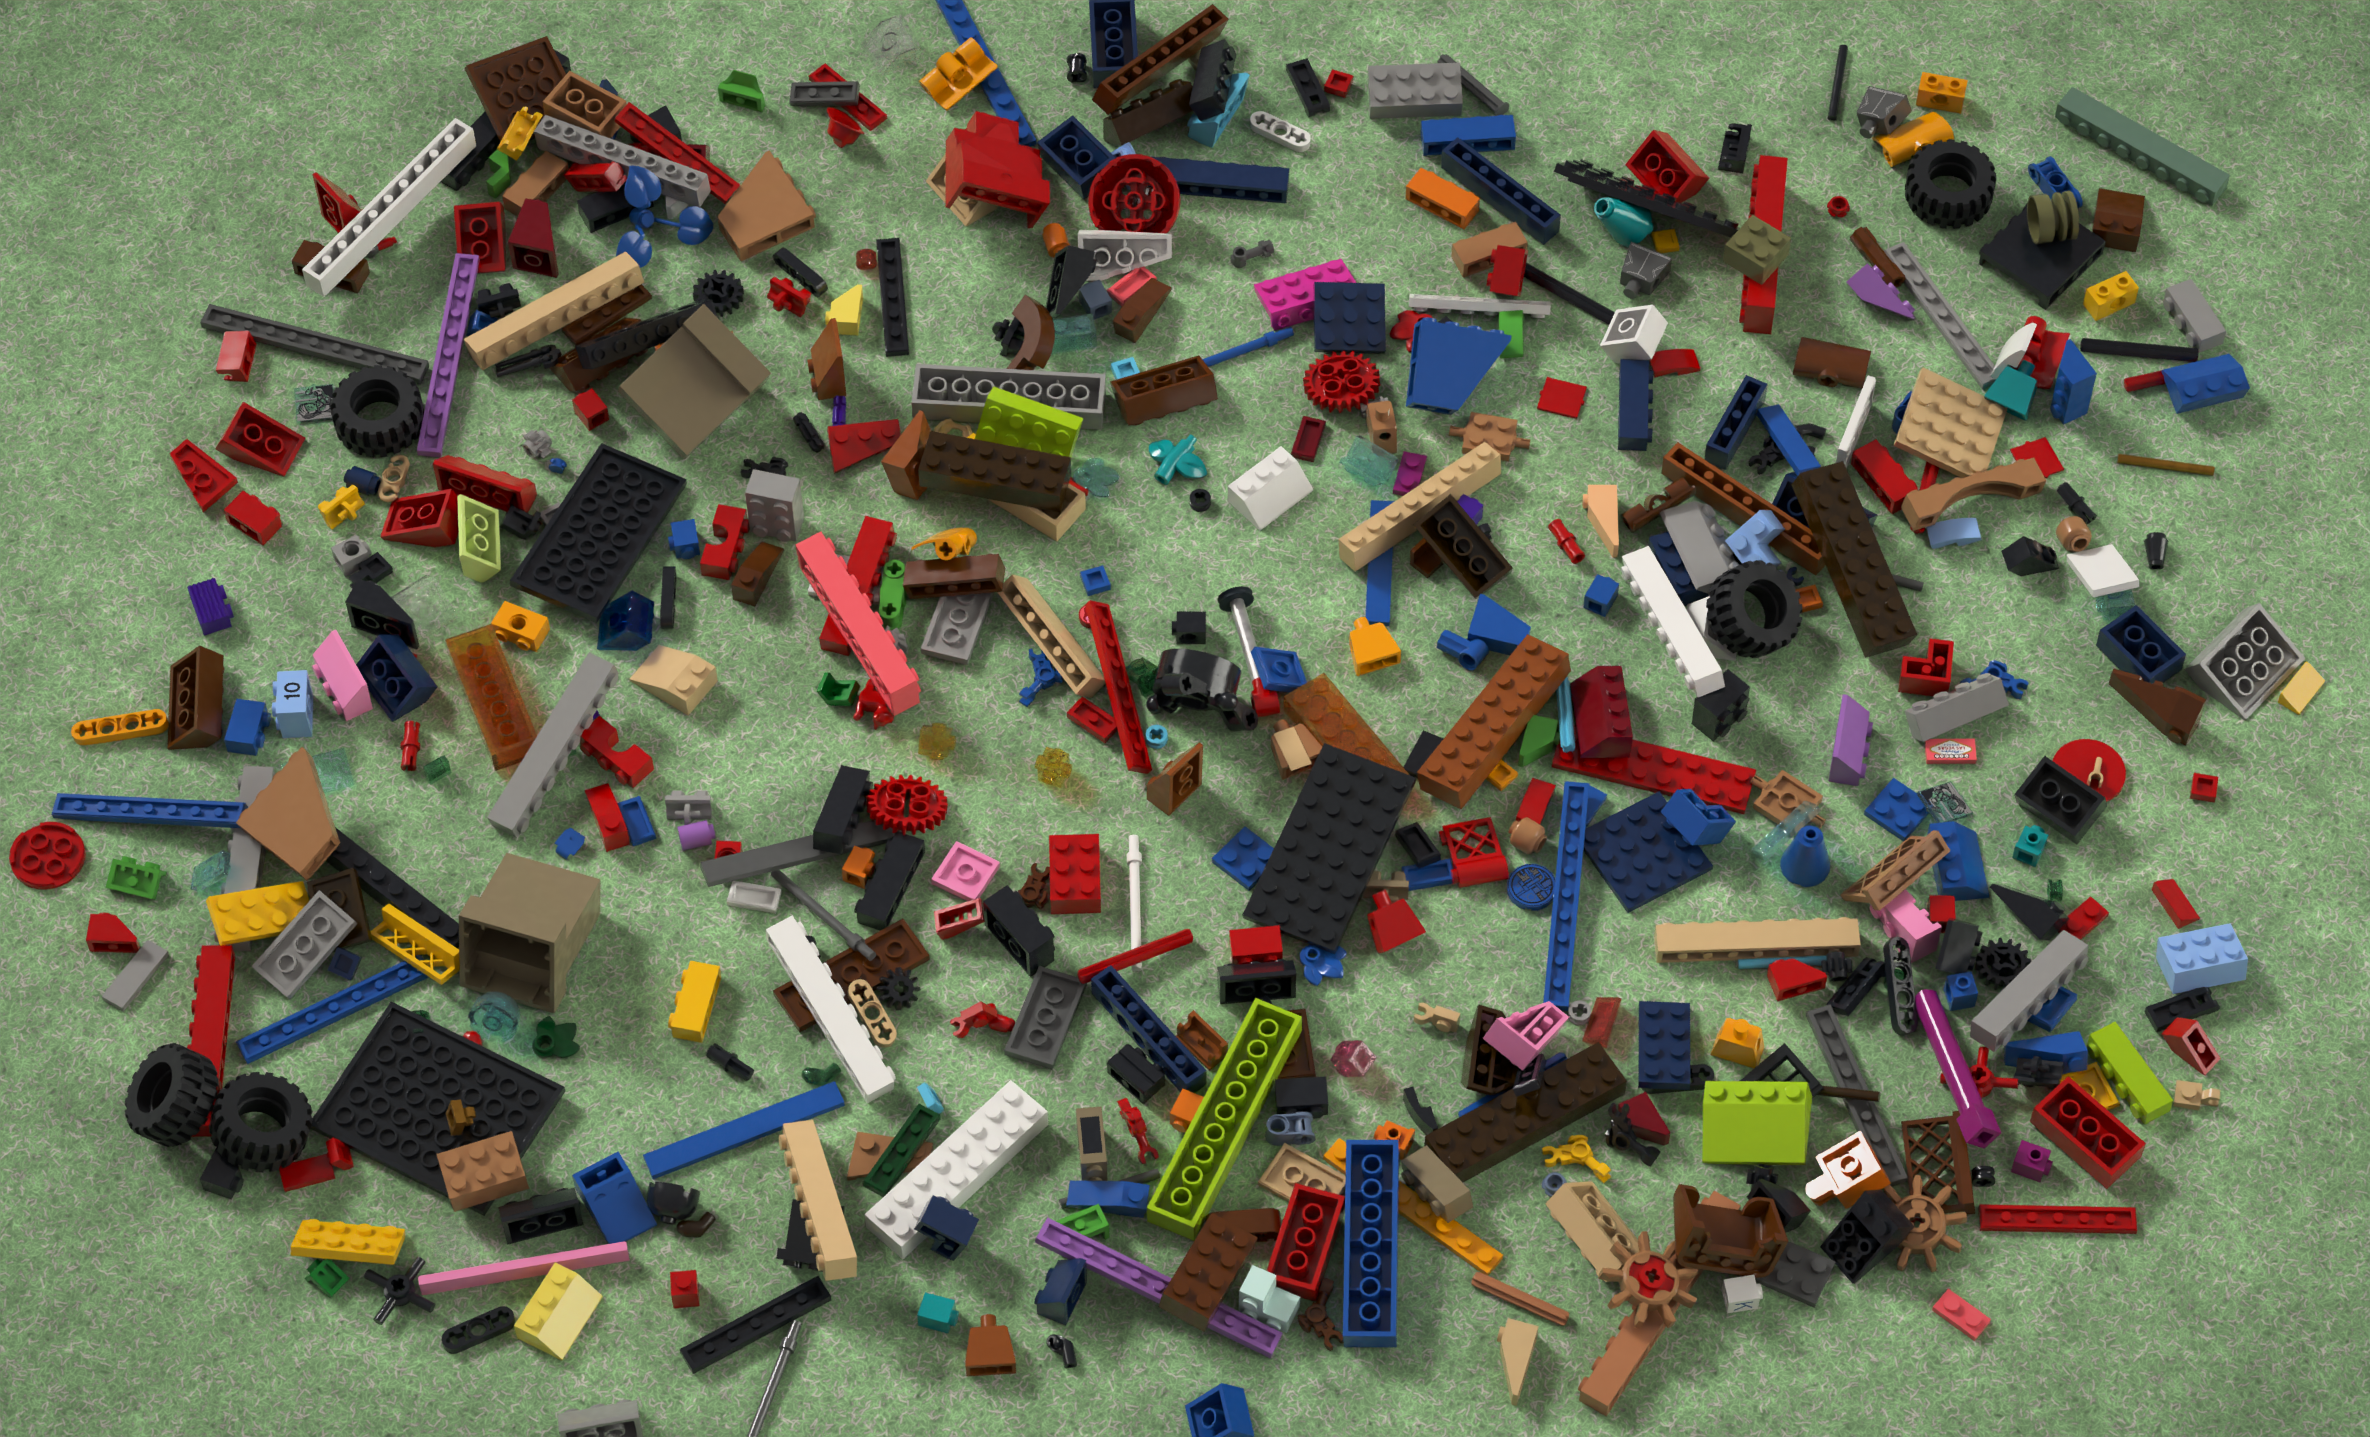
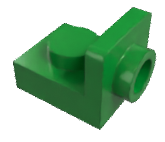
M318 1258L306 1269L309 1274L304 1278L307 1282L311 1280L329 1298L349 1279L330 1259L320 1261Z

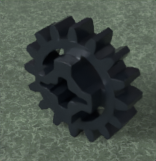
M713 270V275H709L706 272L704 273L705 279L698 278V285L693 286V300H712L715 311L719 313L720 317H723L726 311L731 315L732 308L739 309V302L744 301V289L740 278L735 279L734 273L727 276L726 270H723L721 274Z
M1999 938L1996 944L1989 940L1988 946L1982 945L1980 953H1977L1975 970L1979 971L1978 978H1986L1985 985L1994 984V990H1997L1999 986H2003L2004 989L2031 963V959L2027 958L2028 951H2020L2021 944L2012 945V939H2009L2007 943H2003L2002 938Z

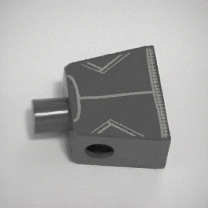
M1869 86L1857 110V117L1861 126L1860 134L1867 139H1870L1875 132L1885 135L1891 134L1912 111L1907 95Z
M1631 242L1620 278V284L1626 286L1623 291L1624 295L1630 299H1635L1639 292L1650 296L1670 273L1672 258Z

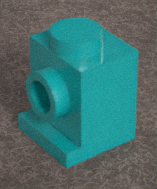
M2033 825L2031 828L2025 826L2015 845L2012 858L2036 867L2047 844L2049 835L2045 834L2044 829L2039 826Z

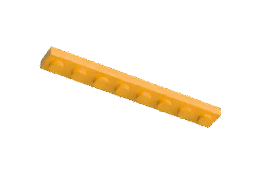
M1339 1138L1323 1155V1160L1344 1175H1346V1142ZM1399 1181V1214L1485 1275H1489L1501 1262L1503 1254L1457 1221L1452 1220L1447 1223L1441 1215L1437 1216L1426 1200L1422 1201L1415 1191Z

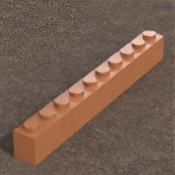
M1713 1191L1709 1198L1704 1197L1700 1203L1736 1210L1741 1209V1205L1716 1191ZM1676 1253L1670 1258L1676 1269L1686 1268L1678 1263ZM1697 1269L1698 1272L1694 1278L1679 1281L1678 1288L1689 1293L1703 1272V1269ZM1671 1300L1668 1305L1673 1314H1675L1681 1304ZM1632 1306L1634 1311L1630 1317L1625 1316L1618 1328L1620 1332L1616 1337L1612 1336L1605 1347L1607 1351L1604 1356H1598L1591 1368L1593 1372L1590 1377L1585 1376L1578 1387L1580 1402L1605 1416L1608 1415L1666 1327L1658 1310L1647 1311L1646 1320L1640 1328L1634 1327V1318L1637 1313V1307Z

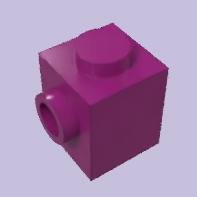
M2021 1140L2011 1172L2041 1182L2043 1174L2048 1176L2053 1161L2049 1160L2051 1150Z

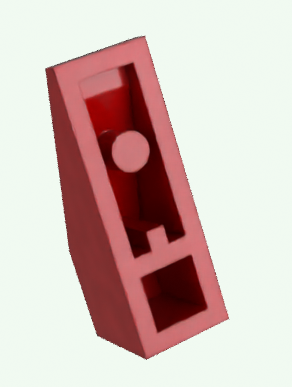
M606 783L584 790L606 852L630 845L627 827L609 784Z

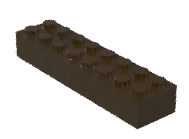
M1841 461L1800 473L1791 485L1865 658L1909 645L1917 636V632L1844 462Z
M1597 1042L1544 1071L1540 1089L1517 1097L1513 1089L1426 1135L1424 1146L1427 1145L1463 1183L1625 1095L1627 1080L1601 1044Z

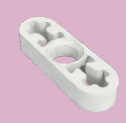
M1257 111L1251 115L1250 127L1255 133L1296 152H1304L1309 149L1311 137L1307 131L1264 111ZM1284 129L1286 134L1276 135L1274 131ZM1301 139H1304V142H1303V141H1301L1300 143H1297V142H1296V140L1299 141V140H1301Z

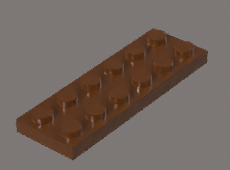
M902 918L865 939V944L876 952V957L873 960L869 961L859 951L848 948L825 961V963L831 970V979L834 984L839 983L845 994L843 998L848 1005L852 1004L847 993L849 985L853 981L858 979L865 980L869 983L872 990L875 991L877 987L884 986L879 978L882 976L888 978L886 975L887 970L891 969L895 973L896 967H901L904 973L906 970H913L929 961L930 956ZM792 981L773 990L774 997L799 1033L817 1023ZM855 987L854 995L859 994L863 998L865 989L860 990L858 987Z

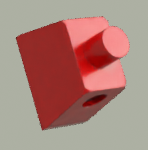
M1386 889L1372 895L1378 909L1367 914L1378 954L1426 933L1424 927L1403 898L1391 902Z

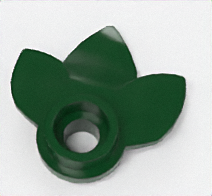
M547 1016L537 1025V1036L532 1043L533 1051L537 1056L548 1058L554 1055L559 1058H567L580 1050V1046L573 1041L577 1031L576 1023L556 1025L554 1020ZM543 1044L550 1045L548 1048H541Z

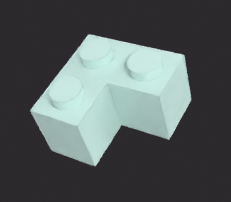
M1252 1265L1239 1290V1312L1278 1331L1287 1333L1300 1308V1297L1276 1287L1275 1274Z

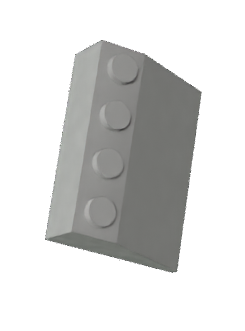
M2257 603L2243 609L2184 670L2200 689L2243 720H2246L2305 660V657L2262 605Z

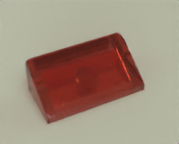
M1596 998L1582 1039L1583 1042L1593 1045L1599 1042L1603 1048H1607L1621 1007L1622 998Z

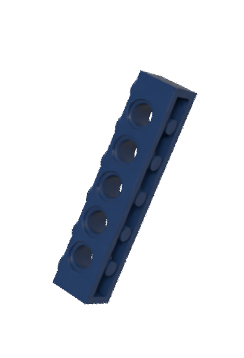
M1112 965L1091 978L1092 995L1154 1063L1162 1067L1165 1076L1180 1092L1184 1088L1196 1093L1207 1085L1206 1069Z

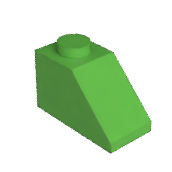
M1533 715L1526 726L1519 753L1518 766L1524 767L1553 751L1554 744L1558 745L1560 741L1559 720Z

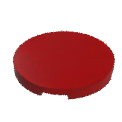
M2079 739L2063 745L2054 755L2053 762L2087 784L2089 774L2094 770L2096 758L2101 757L2100 771L2103 775V783L2098 788L2099 780L2091 779L2089 787L2104 796L2106 802L2119 795L2124 786L2126 769L2122 758L2112 747L2093 739Z
M42 822L40 825L18 835L11 846L9 861L14 875L20 882L34 889L47 890L63 886L75 878L84 865L86 851L81 837L72 827L60 822Z

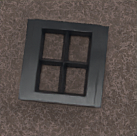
M1785 1043L1740 1080L1762 1081L1769 1075L1774 1082H1781L1773 1071L1788 1060L1796 1070L1782 1082H1789L1800 1074L1808 1082L1812 1099L1824 1089Z

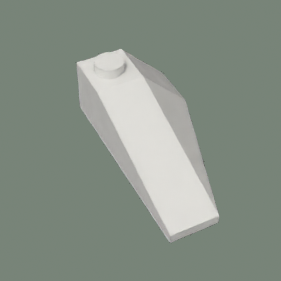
M1079 230L1078 248L1094 251V259H1096L1095 270L1086 281H1102L1130 272L1135 268L1172 258V234Z

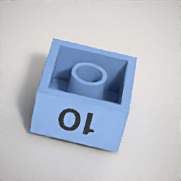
M307 670L277 672V681H273V695L276 696V702H272V715L276 717V729L281 730L282 738L312 737L314 695Z

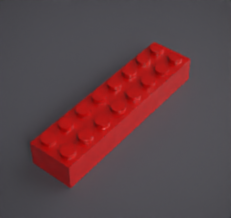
M1760 155L1759 164H1754L1751 183V196L1753 197H1750L1749 218L1754 215L1777 230L1782 231L1788 158ZM1778 267L1762 285L1743 274L1739 323H1744L1743 332L1771 335L1776 302Z

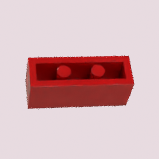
M1875 439L1853 451L1851 465L1889 512L1894 514L1902 510L1901 506L1906 494L1913 490H1918V487L1912 479L1906 476L1902 466L1892 459L1888 449Z

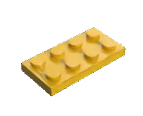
M299 881L209 896L206 903L219 944L223 946L279 936L310 900L304 882Z
M302 1220L291 1244V1256L394 1265L405 1240V1229L394 1226L378 1227L369 1224H345L341 1221Z

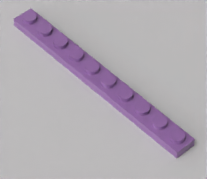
M455 254L417 446L418 456L439 458L442 456L480 262L479 255Z
M1048 1217L1035 1240L1036 1244L1067 1259H1085L1087 1269L1158 1304L1163 1292L1172 1279ZM1223 1303L1207 1327L1268 1358H1271L1283 1334Z

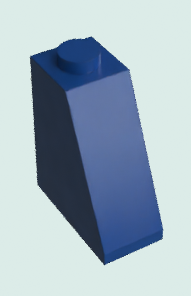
M1480 594L1467 640L1480 639L1487 644L1489 651L1511 655L1526 635H1530L1531 627L1486 595Z

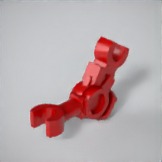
M1127 1098L1117 1101L1121 1109L1119 1113L1122 1119H1125L1131 1136L1136 1138L1139 1145V1162L1141 1164L1146 1163L1144 1155L1147 1151L1151 1152L1154 1159L1159 1158L1158 1151L1148 1143L1145 1135L1147 1128L1137 1106L1132 1108Z

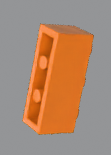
M1420 168L1406 185V200L1464 230L1479 212V197L1472 192H1467L1458 187L1453 182L1440 178L1434 172Z

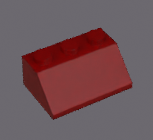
M1653 130L1625 164L1643 185L1656 189L1654 193L1672 195L1676 197L1675 201L1679 203L1696 195L1710 179L1668 133Z

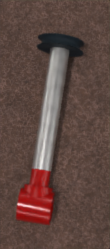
M1244 586L1233 587L1222 592L1218 596L1217 601L1221 610L1226 612L1232 611L1254 689L1250 696L1252 709L1256 711L1258 718L1279 714L1280 704L1277 692L1264 689L1251 654L1253 648L1257 647L1246 607L1250 606L1254 601L1252 589Z

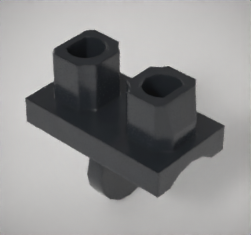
M511 283L502 284L499 287L500 293L491 295L489 289L479 290L478 299H476L478 311L490 315L491 318L500 316V319L504 318L505 314L521 307L518 290L513 289Z
M1014 317L1010 327V321L1004 319L1003 322L994 323L992 331L996 335L995 340L999 342L1002 340L1001 346L1003 348L1000 355L1007 357L1008 353L1017 355L1023 344V340L1016 338L1017 335L1024 337L1023 325L1016 317Z
M2034 1056L2033 1059L2018 1058L2013 1078L2019 1079V1084L2026 1087L2042 1086L2054 1090L2061 1083L2064 1063L2042 1060L2040 1056Z

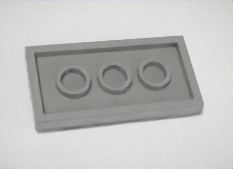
M995 592L940 597L921 646V654L968 665Z
M319 890L251 967L290 1000L358 923Z

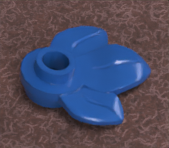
M1312 945L1304 947L1300 952V962L1305 966L1304 977L1314 986H1318L1323 977L1343 978V966L1340 960L1347 955V952L1340 946L1335 954ZM1313 953L1317 956L1315 958H1311L1308 955Z

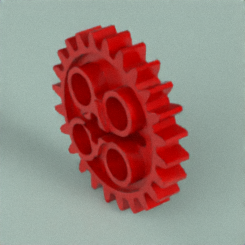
M1342 350L1341 355H1337L1333 351L1332 357L1324 354V360L1316 358V365L1309 364V370L1305 371L1303 383L1307 399L1313 400L1314 406L1320 404L1321 410L1329 407V412H1332L1335 408L1338 409L1339 413H1342L1343 408L1351 412V407L1353 406L1360 409L1361 403L1367 405L1369 404L1368 399H1375L1374 393H1379V386L1381 385L1379 369H1376V363H1371V358L1363 359L1362 353L1355 357L1354 351L1349 355H1346L1344 350Z
M899 775V779L889 776V782L881 779L880 785L874 784V789L869 790L867 813H870V819H876V825L883 824L884 830L890 827L893 828L892 833L901 830L903 835L907 831H911L915 835L916 830H919L924 834L926 828L933 831L934 825L940 826L941 820H945L948 803L947 797L944 796V790H938V784L931 786V780L922 782L921 776L915 780L912 775H909L908 779H904L902 775ZM910 792L909 815L904 817L906 793Z

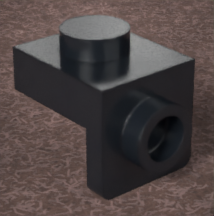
M511 504L500 528L526 540L530 534L535 535L541 525V522L538 521L541 513L536 511L532 516Z

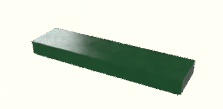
M918 1103L864 1179L863 1186L882 1197L890 1192L941 1120L940 1114Z

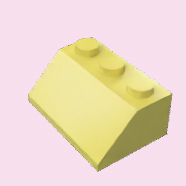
M554 1263L514 1325L517 1339L563 1360L603 1296L578 1273Z

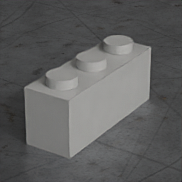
M2192 279L2166 288L2163 299L2164 308L2168 312L2171 311L2176 326L2184 331L2187 342L2191 347L2194 346L2200 353L2223 344L2226 330Z

